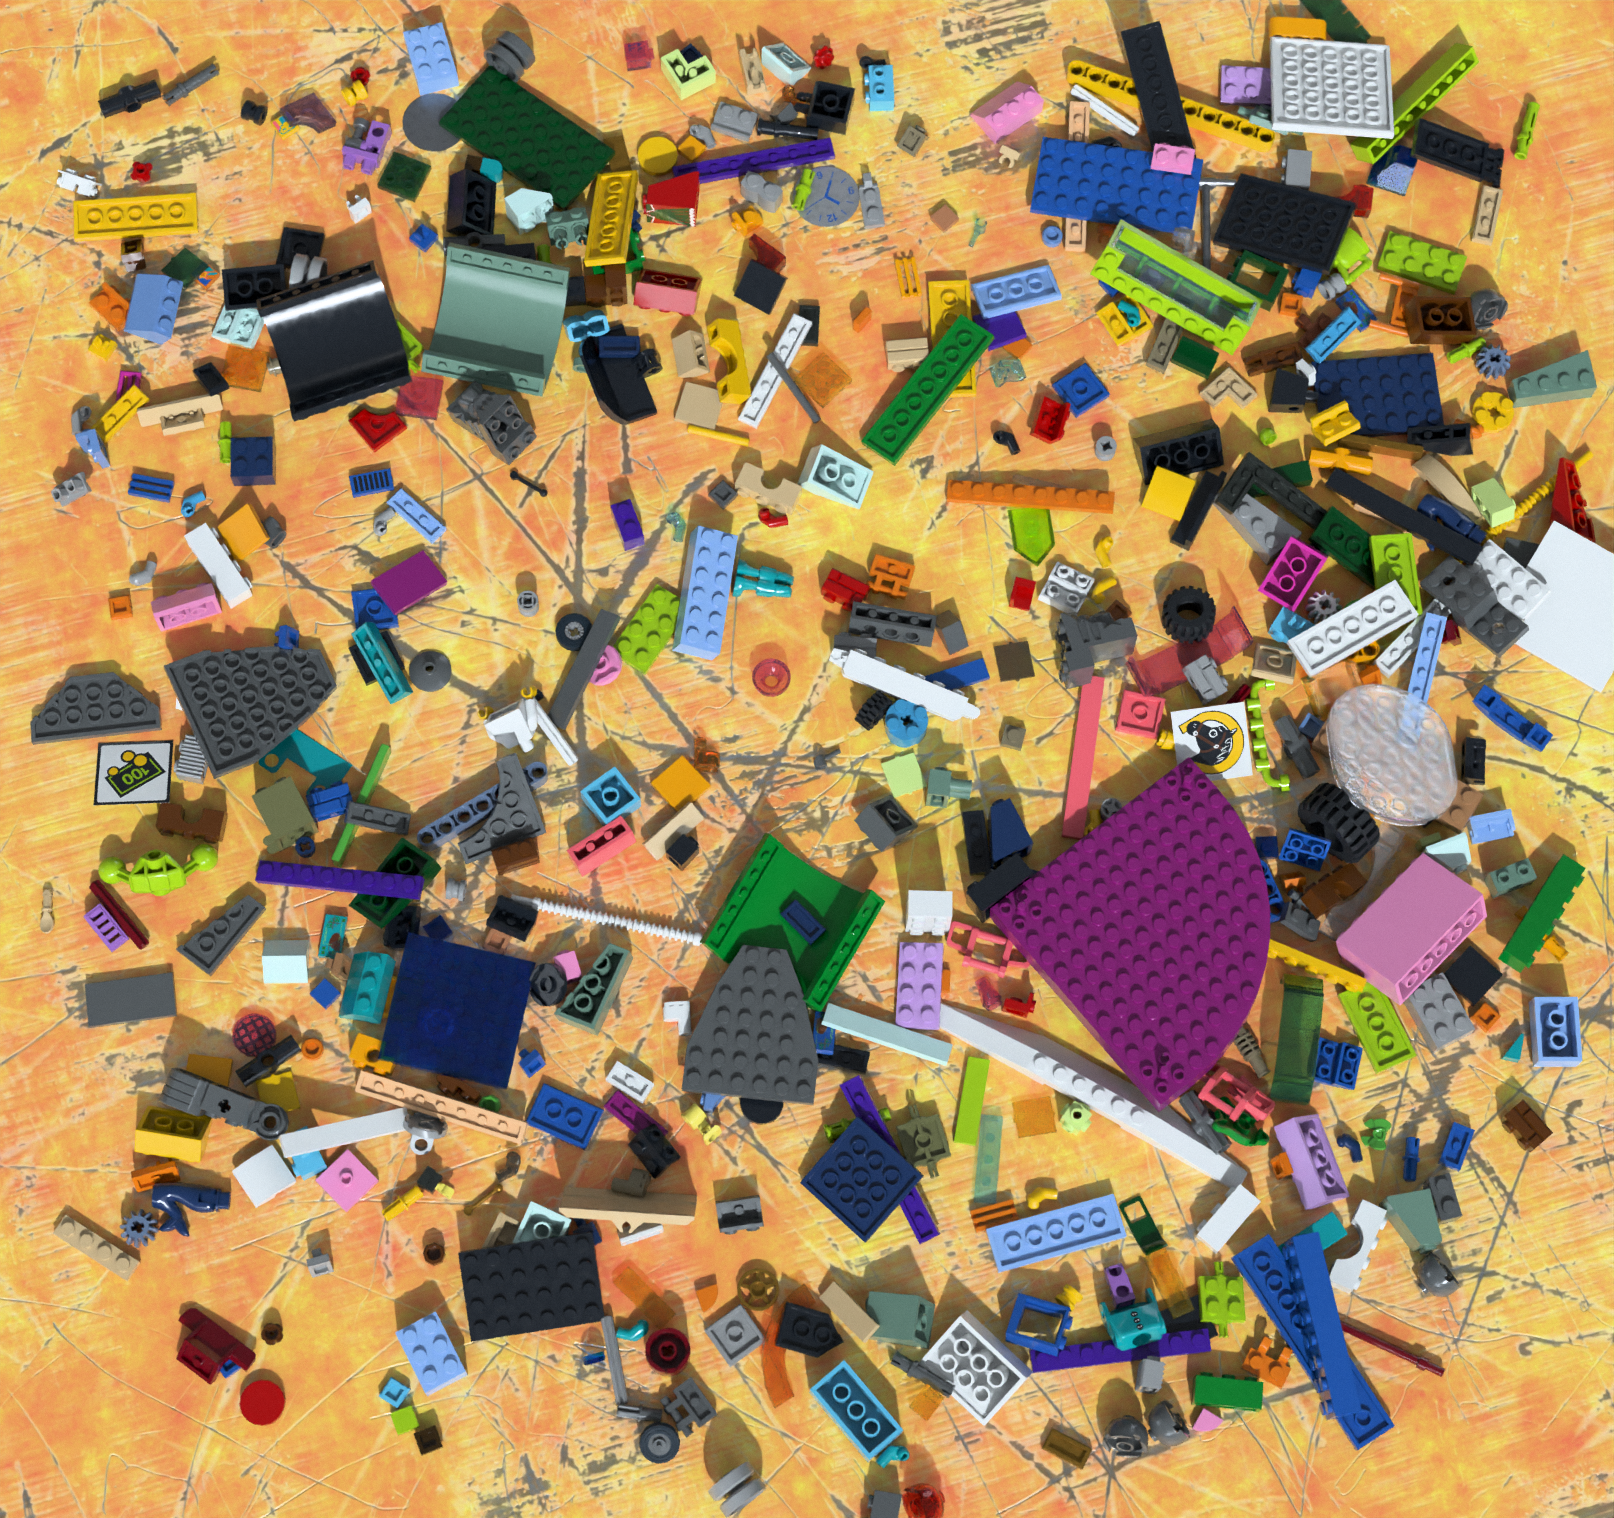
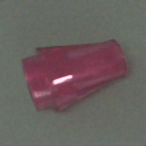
M987 977L980 978L975 982L982 1007L986 1008L987 1011H991L1002 1004V996L991 985Z

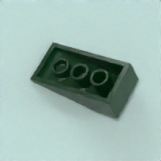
M402 837L375 872L422 876L425 879L423 891L442 868L434 858ZM357 894L349 906L383 929L413 899Z

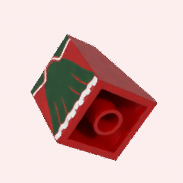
M691 172L649 185L648 193L643 195V214L647 215V222L696 227L700 193L699 172Z

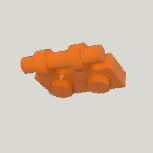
M875 554L869 575L876 577V581L867 580L866 584L870 586L872 593H883L895 600L897 598L905 600L907 592L900 590L901 585L910 586L916 566ZM886 580L894 583L893 588L882 585V581Z

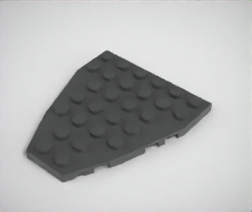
M276 646L245 648V650L239 651L224 649L223 652H211V650H205L164 665L165 673L214 779L255 764L302 726L337 689V685L320 649L303 650L301 648H293V650L279 649Z
M748 945L741 947L717 983L687 1045L682 1091L814 1105L818 1057L806 1003L802 1000L804 994L787 950Z

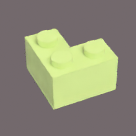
M676 49L660 58L661 70L680 100L716 83V71L706 55L688 64L680 51Z

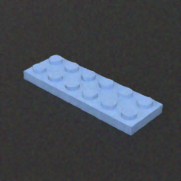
M1114 1194L986 1229L998 1273L1126 1238V1232Z

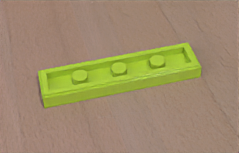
M968 1056L954 1143L976 1146L990 1063L988 1059Z

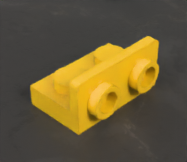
M1345 400L1310 418L1312 433L1324 446L1360 429V422L1349 412L1348 403Z

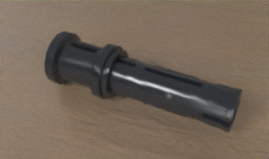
M759 117L757 136L765 134L772 135L774 138L788 136L817 140L819 128L784 124L779 120L767 121Z

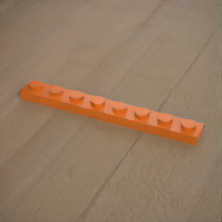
M948 480L947 502L1113 514L1114 491Z

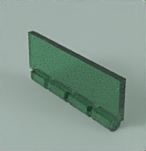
M1300 0L1315 19H1321L1326 22V32L1334 41L1367 44V40L1371 35L1362 25L1355 28L1360 22L1351 11L1343 14L1348 8L1341 0Z

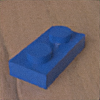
M1453 1122L1438 1164L1459 1172L1475 1130Z

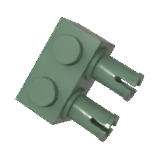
M585 207L561 212L555 211L545 215L551 246L556 245L558 249H562L561 244H563L565 249L570 242H576L582 246L581 240H583L584 245L587 244L589 222Z
M943 767L930 769L925 806L947 808L950 797L969 800L972 780L954 779L951 776L952 771H947Z

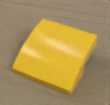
M1127 295L1116 303L1111 302L1096 312L1117 346L1133 340L1154 327L1138 301ZM1121 300L1139 309L1141 321L1138 326L1131 327L1128 325L1127 313L1118 309Z
M1157 466L1141 507L1181 521L1196 480Z

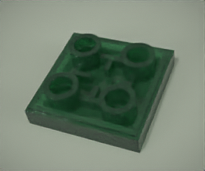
M394 151L377 187L415 203L432 169L431 165Z

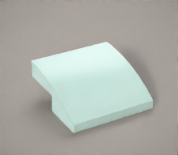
M224 304L211 336L222 342L253 351L265 322L263 317H260L257 309L226 311Z

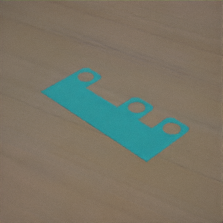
M295 730L259 760L260 766L271 773H275L288 758L317 777L306 794H310L309 791L318 785H322L326 789L330 788L332 783L341 781L352 767L350 763L299 730ZM269 754H275L279 759L278 764L274 767H269L265 764V758Z

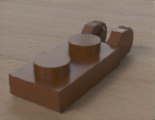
M1293 342L1260 351L1258 354L1246 357L1243 362L1244 365H1250L1260 361V366L1253 367L1247 371L1248 376L1252 377L1263 372L1275 371L1277 368L1282 369L1296 365V362L1303 359L1298 342Z

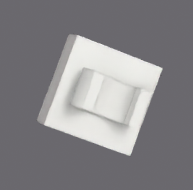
M358 195L355 196V200L358 202L355 205H351L349 201L346 202L350 217L355 224L372 213L368 200L366 198L361 200Z

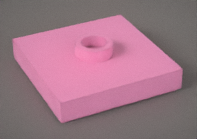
M348 1149L315 1180L346 1213L379 1182Z

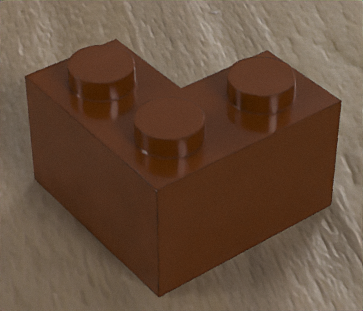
M625 264L605 265V274L585 275L587 306L599 308L603 305L619 307L623 304H628Z

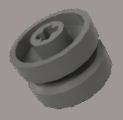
M502 31L495 39V43H492L483 52L484 58L489 65L515 83L523 76L524 70H528L536 61L535 55L529 46L521 38L509 31Z

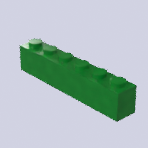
M1562 855L1498 957L1500 961L1519 973L1525 967L1530 968L1536 958L1532 956L1535 950L1537 952L1541 950L1546 942L1543 940L1545 934L1549 936L1555 927L1553 924L1554 919L1559 920L1565 911L1562 906L1565 902L1568 904L1575 894L1572 892L1573 888H1578L1585 877L1582 876L1585 867L1566 855Z

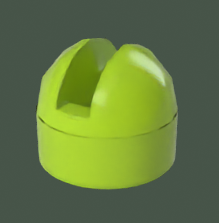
M1263 428L1259 434V438L1264 446L1272 444L1278 437L1272 428Z

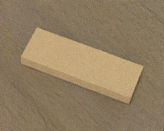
M1483 185L1471 242L1488 246L1492 245L1503 194L1502 189Z
M688 802L644 841L642 845L654 860L657 861L682 834H688L704 817L692 802Z
M835 1281L819 1297L864 1343L880 1327Z

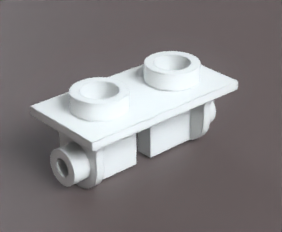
M66 168L65 171L58 170V172L63 173L62 177L59 176L57 179V184L61 188L75 191L76 185H79L77 193L91 198L92 196L96 197L98 189H95L96 185L102 186V184L96 182L97 178L86 174L84 178L77 176L78 172Z

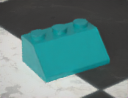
M370 951L354 954L338 1017L381 1024L396 963L391 956Z

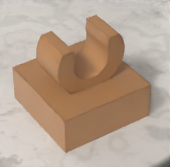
M336 953L335 959H326L325 968H330L331 974L338 979L348 980L353 959L344 953Z

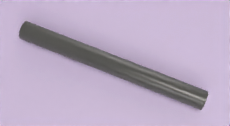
M772 352L766 356L815 424L820 421L821 418L776 355Z

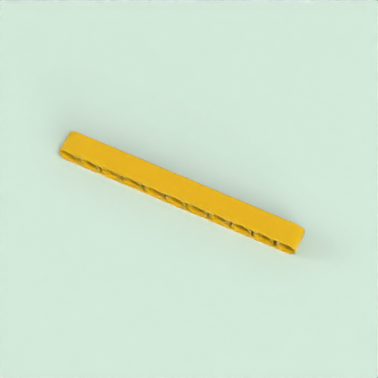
M1073 60L1069 63L1066 80L1069 84L1073 86L1078 84L1087 91L1141 109L1133 79L1080 60ZM1091 78H1096L1098 81H1093ZM1180 96L1189 127L1259 152H1268L1272 148L1275 139L1274 131L1249 123L1247 119ZM1204 118H1209L1212 121H1206ZM1223 125H1229L1231 128H1226Z

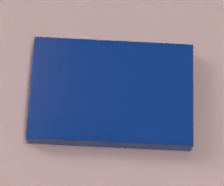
M544 1083L526 1122L537 1130L585 1151L604 1110Z

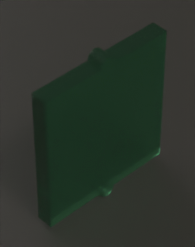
M184 248L179 254L172 257L171 261L161 271L166 276L182 281V288L186 289L192 282L198 280L199 276L209 266L188 249Z

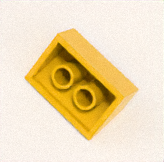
M148 1105L136 1128L135 1152L200 1163L206 1151L212 1117L207 1115L195 1116L184 1111Z

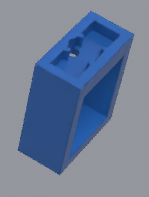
M1018 1293L1006 1330V1342L1058 1356L1059 1350H1064L1067 1337L1064 1336L1066 1329L1070 1330L1073 1322V1317L1070 1316V1307ZM1025 1309L1062 1319L1054 1344L1018 1333Z

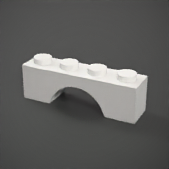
M1364 1199L1359 1202L1350 1222L1358 1232L1360 1239L1359 1249L1353 1257L1336 1259L1333 1262L1329 1271L1333 1287L1348 1294L1353 1289H1358L1362 1280L1359 1277L1362 1269L1366 1270L1371 1259L1367 1257L1370 1249L1374 1250L1379 1241L1376 1235L1379 1229H1384L1388 1220L1385 1217L1387 1210Z

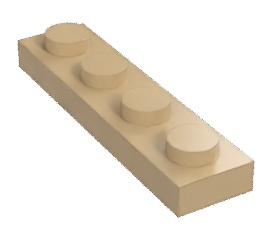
M67 1215L64 1216L53 1232L55 1236L127 1282L140 1265L138 1260Z

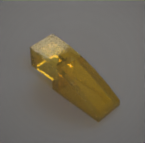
M1166 1248L1143 1257L1148 1271L1173 1319L1193 1311L1194 1307Z

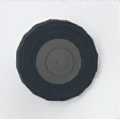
M652 1423L641 1433L639 1441L640 1451L650 1462L658 1464L667 1463L679 1451V1434L668 1423Z

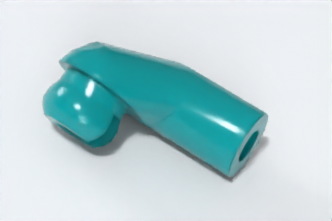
M1121 300L1118 309L1127 313L1128 325L1131 327L1138 326L1141 321L1139 309Z
M641 1319L631 1329L618 1327L616 1338L638 1341L647 1334L649 1323Z
M889 1446L878 1457L876 1463L884 1469L891 1460H908L910 1453L904 1446Z

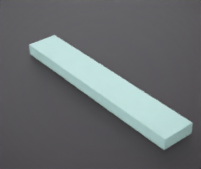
M830 1003L827 1005L822 1025L944 1066L948 1063L953 1044Z

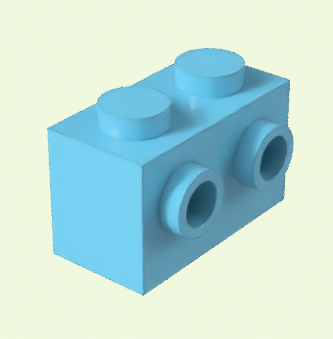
M869 65L868 73H864V83L869 88V91H865V103H869V111H894L893 65Z

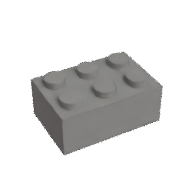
M1443 972L1424 981L1403 1002L1432 1054L1471 1035L1475 1030Z

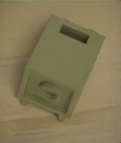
M291 776L288 778L282 777L276 780L274 785L268 788H260L252 795L254 803L270 832V835L263 839V843L268 846L267 851L269 854L281 852L296 844L299 838L310 837L319 832Z

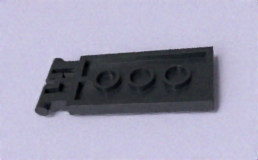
M1422 118L1415 121L1411 150L1412 158L1477 182L1485 180L1492 183L1494 188L1500 187L1502 170L1499 168L1503 167L1504 149L1494 150L1489 148V144Z

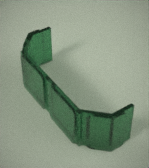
M1283 974L1280 984H1283L1284 993L1275 1072L1271 1090L1267 1097L1273 1101L1308 1105L1316 1073L1324 1000L1323 979Z

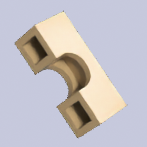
M745 462L735 482V491L744 498L750 497L755 499L760 505L774 507L781 514L788 513L792 515L802 495V486L783 478L777 488L767 489L762 485L764 470Z

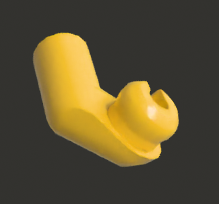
M1110 576L1099 581L1091 593V599L1096 604L1104 602L1105 596L1103 592L1115 586L1116 579Z

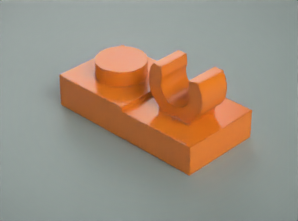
M168 1158L169 1162L161 1164L159 1160L156 1162V1166L132 1171L131 1177L137 1193L152 1189L156 1183L181 1181L175 1161L172 1158Z

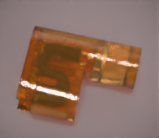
M695 738L694 769L702 772H718V768H720V753L707 751V740L705 738Z

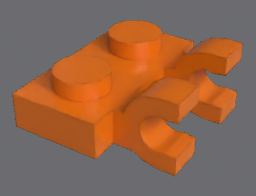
M1264 1336L1257 1350L1249 1349L1240 1369L1282 1389L1291 1371V1368L1286 1366V1363L1293 1350L1287 1347L1282 1348L1276 1361L1265 1355L1273 1340Z

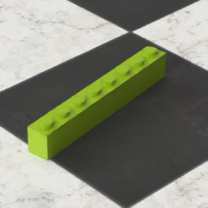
M1455 43L1393 102V139L1358 136L1350 144L1356 159L1374 164L1415 125L1417 119L1422 118L1479 63L1473 46Z

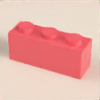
M619 816L568 849L567 853L571 862L583 877L634 844L636 839L622 816Z

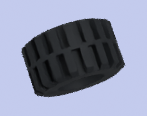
M1182 586L1179 591L1174 589L1172 595L1168 594L1166 601H1164L1162 626L1166 628V634H1171V639L1173 640L1179 639V643L1184 644V641H1188V644H1193L1195 640L1197 643L1201 642L1202 637L1206 639L1209 632L1211 633L1213 630L1216 605H1214L1213 598H1209L1210 594L1207 591L1203 593L1199 587L1198 589H1193L1194 586H1189V588ZM1183 610H1191L1200 617L1187 620L1179 616L1178 613Z

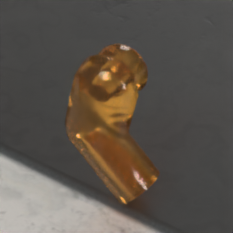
M786 85L782 89V96L785 102H791L793 106L796 103L806 104V102L796 98L795 88L792 85Z

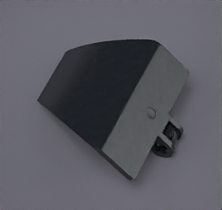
M622 324L610 327L607 333L600 335L627 336ZM589 336L581 342L579 346L580 358L599 406L609 418L621 425H628L657 414V409L644 378L655 375L663 369L661 363H658L655 349H646L635 358H599L598 336Z

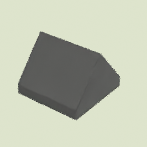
M782 102L770 114V117L781 121V123L790 124L798 116V113L793 109L794 106L791 102Z

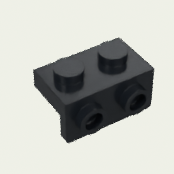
M499 895L496 906L487 919L486 926L526 942L536 925L538 911L509 897Z
M417 905L406 906L385 926L383 934V944L385 947L394 951L417 950L421 907Z
M656 1124L642 1129L628 1144L654 1179L661 1176L671 1164L681 1158Z

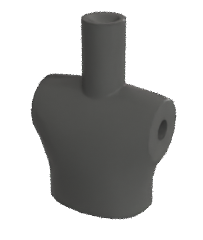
M271 516L264 522L260 519L270 537L264 544L273 549L278 547L285 539L286 531Z

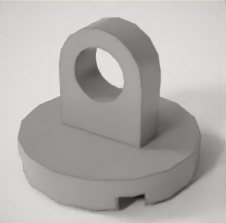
M421 1112L414 1113L413 1116L410 1113L407 1114L404 1118L403 1127L412 1134L410 1141L411 1150L418 1155L427 1154L432 1148L434 1139H439L446 1135L448 1125L445 1121L440 1122L439 1118ZM418 1139H424L428 1144L425 1147H418L415 1142Z

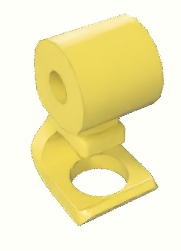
M695 1103L681 1114L683 1120L693 1130L698 1129L706 1146L722 1133L718 1125L710 1127L706 1121V1114Z

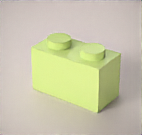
M1495 478L1472 486L1471 499L1491 528L1514 519L1516 504L1512 498L1508 497L1503 485L1498 484Z

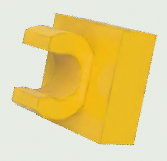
M98 333L88 351L90 354L107 362L118 345L115 341Z

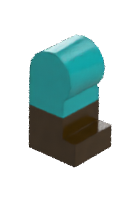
M467 155L464 169L466 168L497 183L503 179V167L499 161Z

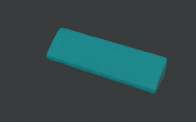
M365 622L351 633L390 704L413 693L411 686L375 623Z
M1330 1212L1295 1236L1319 1232L1324 1250L1348 1234L1336 1215ZM1284 1243L1278 1246L1282 1254V1247H1284Z

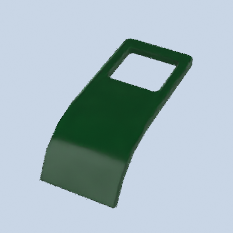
M1137 1196L1119 1206L1137 1244L1146 1256L1168 1246L1154 1224L1141 1196ZM1140 1202L1146 1217L1131 1223L1124 1208Z

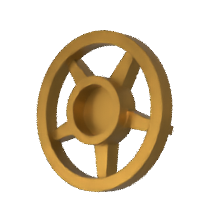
M752 1269L740 1278L737 1287L738 1297L741 1303L750 1310H766L778 1298V1281L772 1273L765 1269ZM759 1272L770 1276L774 1283L765 1284L760 1281ZM756 1273V1281L751 1285L742 1284L748 1275ZM775 1286V1296L769 1302L766 1297L767 1289ZM741 1287L748 1289L751 1298L748 1303L744 1301L741 1295ZM755 1299H763L767 1305L753 1307L751 1303Z

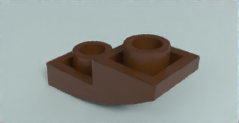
M437 1075L435 1078L438 1083L437 1088L445 1095L450 1093L454 1096L460 1090L459 1095L467 1102L472 1100L474 1103H477L481 1098L479 1091L461 1080L444 1075Z

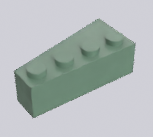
M1588 350L1513 379L1507 389L1509 399L1513 402V408L1592 397L1597 389Z
M609 943L594 962L590 971L582 977L579 985L567 996L564 1004L554 1013L558 1021L598 1036L633 960L630 951Z

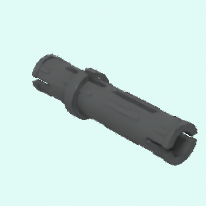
M210 64L185 82L176 84L174 89L162 95L163 100H167L165 103L171 106V104L182 97H188V93L218 76V70H214L216 69L215 65Z
M898 1351L890 1362L891 1365L906 1372L908 1377L918 1379L947 1398L951 1396L956 1387L919 1365L920 1362L917 1360L912 1361Z

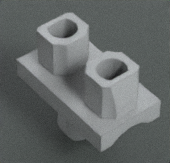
M80 472L54 487L51 494L54 501L60 502L61 506L64 507L90 493L92 490L86 482L85 473Z

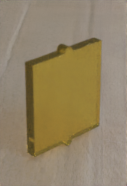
M1050 1096L1012 1102L1015 1117L1013 1122L1016 1123L1018 1138L1057 1132L1054 1120L1055 1112L1052 1110Z

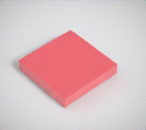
M1124 689L1115 731L1157 740L1166 698Z

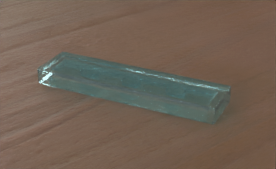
M981 1114L974 1203L996 1204L1003 1116Z

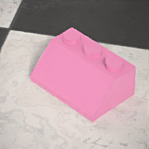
M1017 81L970 113V116L992 142L996 144L1041 113L1044 100L1032 86Z
M202 583L190 590H179L174 595L168 597L160 596L151 602L153 615L161 632L222 613L212 583Z

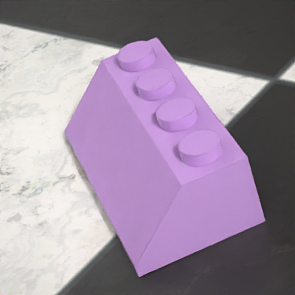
M1318 1114L1294 1117L1274 1127L1276 1138L1283 1152L1287 1153L1294 1171L1292 1173V1180L1296 1184L1300 1194V1201L1304 1205L1305 1210L1318 1208L1350 1197Z

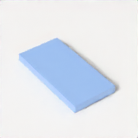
M1049 265L971 284L972 293L983 319L1061 300L1062 296Z

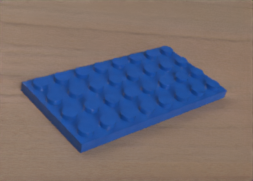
M1043 137L1030 213L1118 225L1122 219L1140 229L1191 236L1203 159L1194 158L1191 175L1151 169L1153 152Z

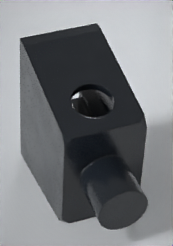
M1277 368L1268 412L1301 413L1305 402L1317 404L1319 392L1307 390L1309 379Z

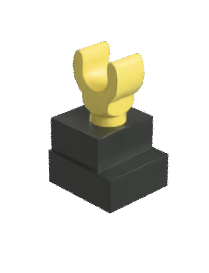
M427 1166L417 1181V1186L431 1194L437 1190L443 1196L450 1199L455 1193L452 1188L441 1183L443 1176L436 1173L429 1166Z

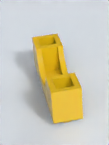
M717 318L707 326L710 346L721 353L727 365L726 376L716 383L719 401L722 403L742 404L751 397V387L748 380V369L745 363L739 324L735 320Z

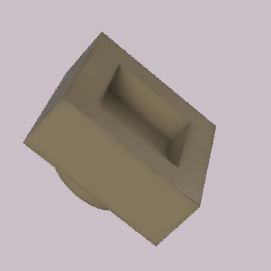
M1006 724L1000 746L1021 751L1026 729Z

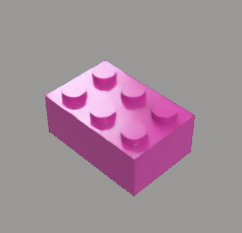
M1292 535L1258 591L1294 612L1328 556Z

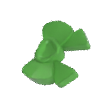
M1371 1118L1364 1125L1374 1130L1372 1132L1373 1136H1362L1361 1140L1366 1147L1370 1146L1375 1150H1385L1387 1131L1392 1125L1385 1119L1373 1120Z

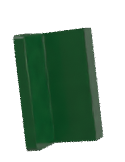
M1182 336L1179 346L1171 359V363L1208 380L1217 362L1219 352Z

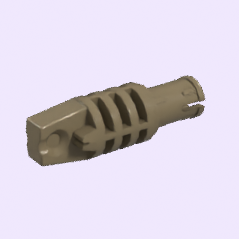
M1242 1027L1233 1042L1244 1061L1249 1062L1257 1077L1261 1078L1270 1073V1069H1268L1262 1059V1051L1252 1037L1251 1032L1248 1028L1244 1029Z

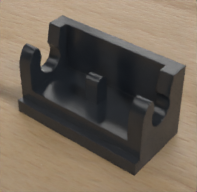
M1465 737L1463 740L1461 782L1472 785H1485V739Z

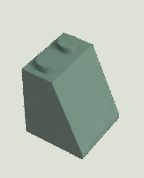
M1430 1189L1387 1196L1379 1203V1207L1387 1210L1386 1218H1388L1412 1252L1419 1251L1420 1255L1431 1253L1442 1242Z
M869 1292L865 1308L867 1313L880 1325L869 1339L929 1349L935 1311L934 1303L919 1295Z

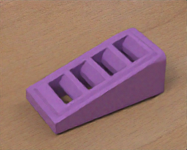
M101 903L83 916L111 952L129 940L128 936ZM103 913L101 917H99L96 921L93 922L94 919H96L99 915ZM107 919L109 920L107 924L98 929L99 925H101ZM114 926V930H112L106 936L103 935L106 931H108L111 927ZM119 933L121 935L112 943L109 942L116 934Z

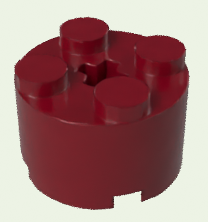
M664 1328L655 1331L646 1342L645 1355L647 1363L655 1373L662 1376L672 1377L681 1373L687 1367L691 1357L690 1344L687 1337L681 1331L674 1328ZM672 1348L673 1355L665 1357L663 1349L668 1350Z

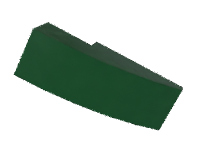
M1308 460L1272 468L1296 488L1310 486L1313 478ZM1252 484L1247 492L1253 498L1268 496L1267 493L1255 484Z

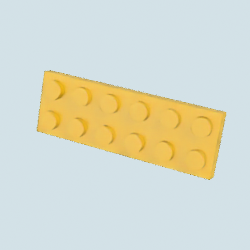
M637 170L597 175L584 257L586 267L626 263L639 177Z
M196 193L73 201L74 239L76 242L199 233Z
M969 280L928 281L932 350L961 314L972 321ZM975 364L949 397L976 396Z

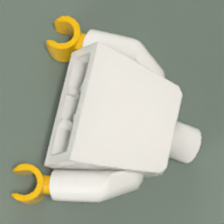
M530 686L531 692L529 695L527 688H522L521 694L526 698V701L521 699L494 712L491 706H484L486 715L484 710L478 711V717L485 720L483 723L490 739L503 744L508 749L519 745L524 753L534 748L531 738L537 728L536 701L533 699L537 694L535 686Z

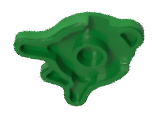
M1225 1096L1220 1098L1233 1108L1236 1107L1229 1098ZM1219 1108L1214 1112L1216 1120L1212 1123V1128L1215 1131L1226 1134L1244 1146H1265L1269 1142V1136L1262 1128L1259 1130L1254 1125L1256 1119L1243 1111L1239 1118L1233 1121L1229 1118L1228 1114Z

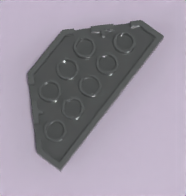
M114 672L70 677L59 693H56L45 705L42 712L30 722L33 745L162 730L160 708L146 699L131 685L124 682Z

